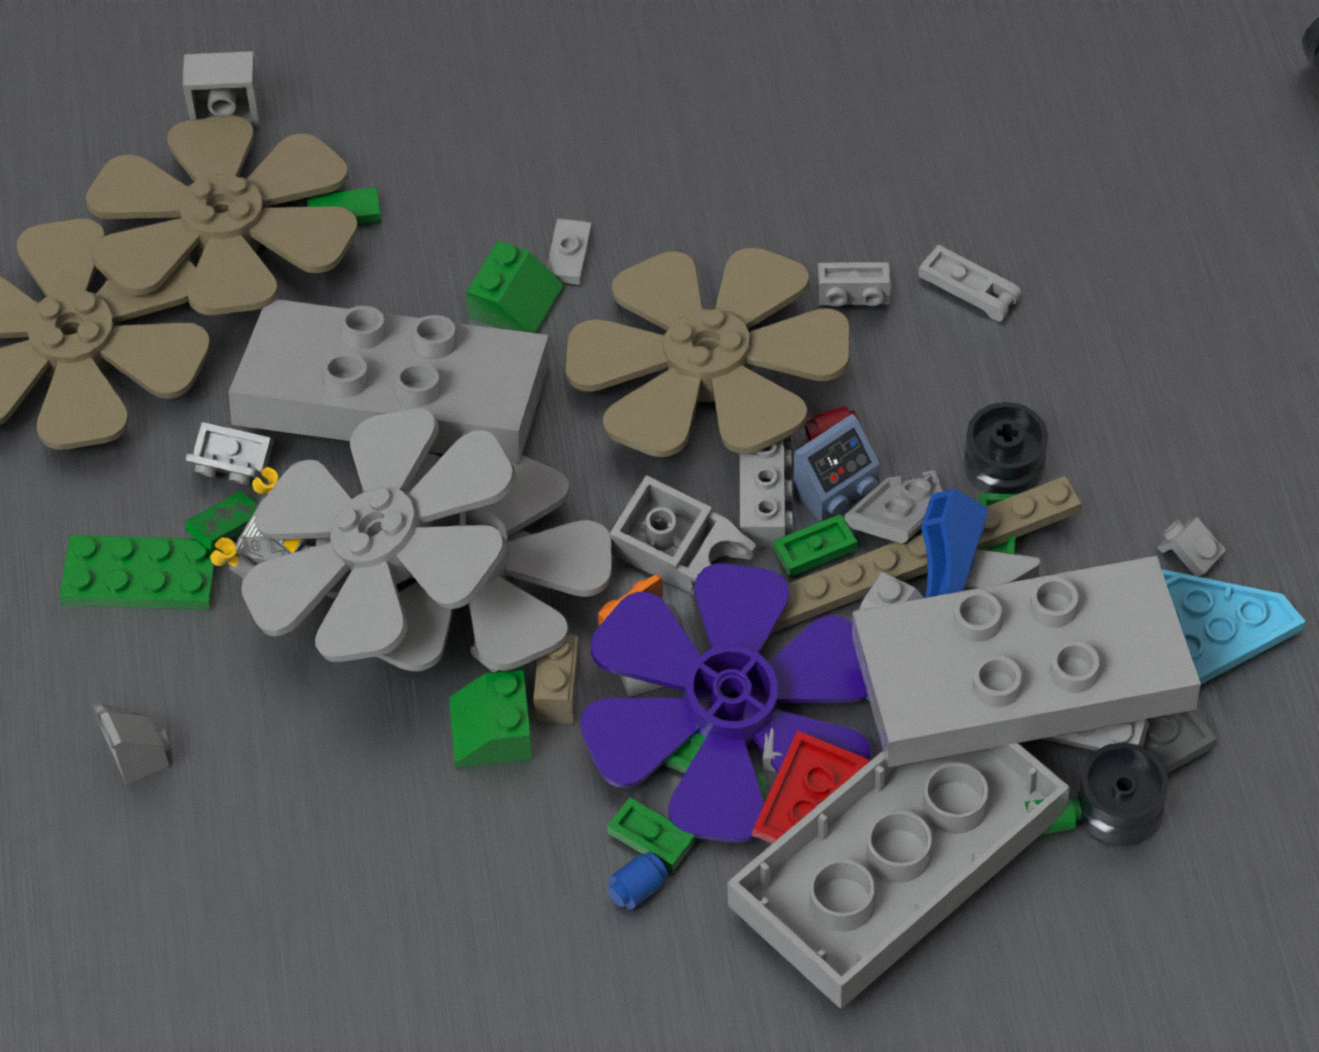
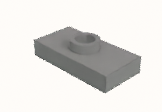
M557 219L546 268L561 283L581 285L592 234V222Z

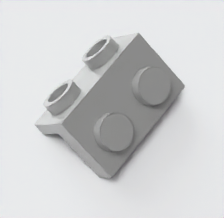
M889 262L818 263V305H890L891 278Z
M201 422L193 455L187 454L185 461L195 467V473L204 476L216 477V473L220 472L229 474L228 480L243 485H250L251 480H254L256 477L260 478L263 482L264 476L261 474V471L268 466L274 440L271 437Z

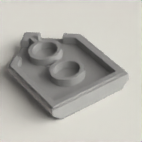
M935 470L922 472V478L901 481L900 476L886 478L844 515L845 521L852 529L903 544L921 528L931 494L945 490L942 489L939 476Z

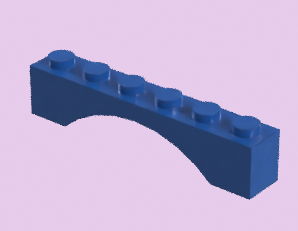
M955 488L931 494L922 522L921 530L926 545L928 563L925 598L964 590L968 574L975 562L974 555L979 539L985 530V519L989 509Z

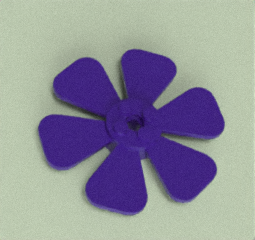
M724 563L712 564L705 567L697 575L694 584L695 599L711 647L702 655H700L667 605L658 596L649 592H636L622 599L596 629L591 638L590 653L593 661L601 669L613 674L684 691L683 698H605L596 700L583 711L580 730L600 775L606 782L621 788L634 787L646 780L696 733L705 736V740L671 797L668 806L669 820L683 832L694 834L695 838L746 843L757 838L752 836V831L764 805L746 745L756 742L764 753L765 734H767L769 740L771 728L774 731L773 751L781 753L780 756H774L775 759L771 758V765L777 774L797 730L869 760L871 759L870 746L859 732L850 728L775 710L776 704L853 703L864 700L868 694L852 639V623L834 615L821 617L811 623L768 662L759 653L786 608L789 599L787 583L778 573L765 568ZM730 694H734V695H737L738 697L733 699V698H727V697H725V696H728V695H730Z

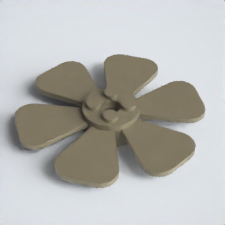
M220 116L180 122L168 132L167 143L170 152L193 179L194 183L186 186L147 159L138 155L126 154L109 160L86 194L88 210L99 218L179 219L112 233L100 238L92 248L93 263L119 290L126 294L138 296L152 293L161 287L191 253L200 259L187 292L189 304L196 312L205 315H220L264 308L275 300L278 287L273 274L255 253L261 244L299 269L310 273H322L335 268L341 262L357 234L358 225L356 216L351 211L342 207H263L329 193L339 189L348 179L347 164L338 154L314 135L305 133L293 134L280 141L247 179L241 178L239 174L254 138L253 127L249 121L238 116Z
M88 218L39 224L28 228L18 238L16 249L19 258L46 296L39 303L0 275V338H29V340L0 348V425L4 424L12 416L41 376L45 374L52 381L37 419L36 429L40 441L47 447L55 450L107 443L116 440L124 434L129 422L127 410L103 375L111 365L149 393L159 398L171 399L183 395L192 387L211 348L208 333L203 327L195 323L115 326L114 323L188 302V287L196 267L185 258L161 287L146 295L134 296L126 294L119 290L109 279H107L97 294L88 292L97 269L92 260V248L95 242L105 236L102 226Z
M750 247L738 250L726 262L715 309H702L696 266L693 259L679 251H668L623 270L616 275L611 287L612 295L619 305L667 331L665 335L606 320L591 319L577 324L568 336L566 373L568 382L574 388L580 391L592 392L666 368V372L618 400L606 410L603 416V426L608 437L650 456L669 457L679 453L686 446L690 437L697 403L715 402L723 445L730 451L739 454H750L801 430L807 422L808 415L804 400L753 372V365L814 381L834 380L843 375L849 366L848 319L841 312L823 308L748 332L749 328L806 293L809 287V274L805 266L795 260L761 248Z

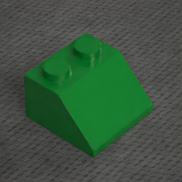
M498 240L466 291L469 318L499 329L538 333L564 290V285L530 251Z
M524 669L485 673L449 697L455 767L533 759Z

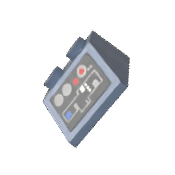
M853 414L794 451L793 494L820 522L831 516L842 514L849 504L861 496L865 497L879 485L880 463L858 419Z

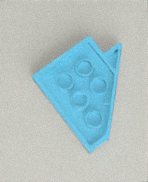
M1161 569L1201 684L1304 630L1306 621L1284 594Z

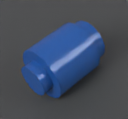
M648 852L644 856L637 855L608 878L610 886L608 887V893L618 906L634 909L663 886V881L668 877L667 870L655 854Z

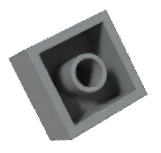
M253 51L184 54L183 90L190 120L238 116L249 121L253 128H260L261 93Z

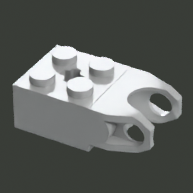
M647 475L610 532L611 555L651 575L658 574L663 581L692 595H695L694 584L697 575L705 567L710 566L714 560L720 557L752 560L756 553V544L742 534L729 519L713 512L712 507Z

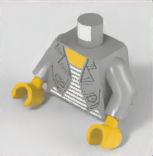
M266 467L261 471V474L268 480L269 485L264 484L258 477L252 482L254 491L259 494H269L279 479L274 469ZM255 511L236 544L229 538L219 539L215 543V547L222 550L224 554L215 550L210 558L211 562L216 566H224L228 563L230 565L229 569L244 579L247 573L257 564L315 547L316 540L315 538L268 539L258 531L255 525Z

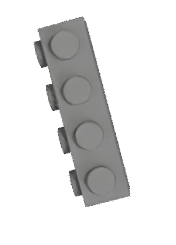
M791 436L750 454H740V532L754 542L756 548H773L774 540L784 537L785 533H792V510H785V502H792V480H784V471L792 470L791 449H784V441H791Z

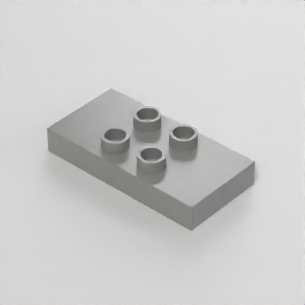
M275 299L271 304L262 309L230 387L231 424L350 441L353 431L367 418L380 414L423 408L431 412L438 422L439 428L437 437L429 452L445 454L463 435L472 431L484 430L496 437L511 463L519 464L549 369V335L453 323L447 317L440 315L415 318L384 314L371 306H356L346 309Z
M1157 556L853 611L852 639L888 767L1197 709L1201 683Z
M1018 743L893 767L887 766L884 751H882L727 882L728 906L833 1003L842 1009L1056 822L1059 816L1068 808L1070 787ZM1044 799L1038 805L1034 802V800ZM1031 801V802L1028 804V812H1027L1024 802Z

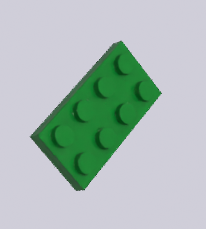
M70 535L59 594L60 603L63 606L211 610L217 566L211 562L210 556L215 550L219 551V549L209 550L196 538Z

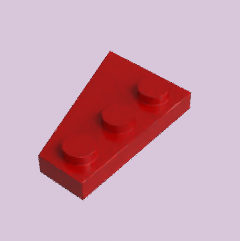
M797 730L754 825L752 836L773 844L868 764L870 760Z

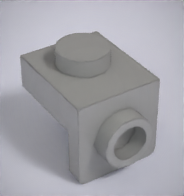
M1198 517L1182 522L1180 519L1173 522L1163 532L1166 538L1157 546L1161 553L1172 549L1197 577L1204 575L1226 551Z

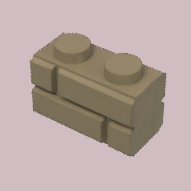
M567 634V639L560 648L537 659L533 702L535 721L539 723H574L580 663L579 638L574 634Z

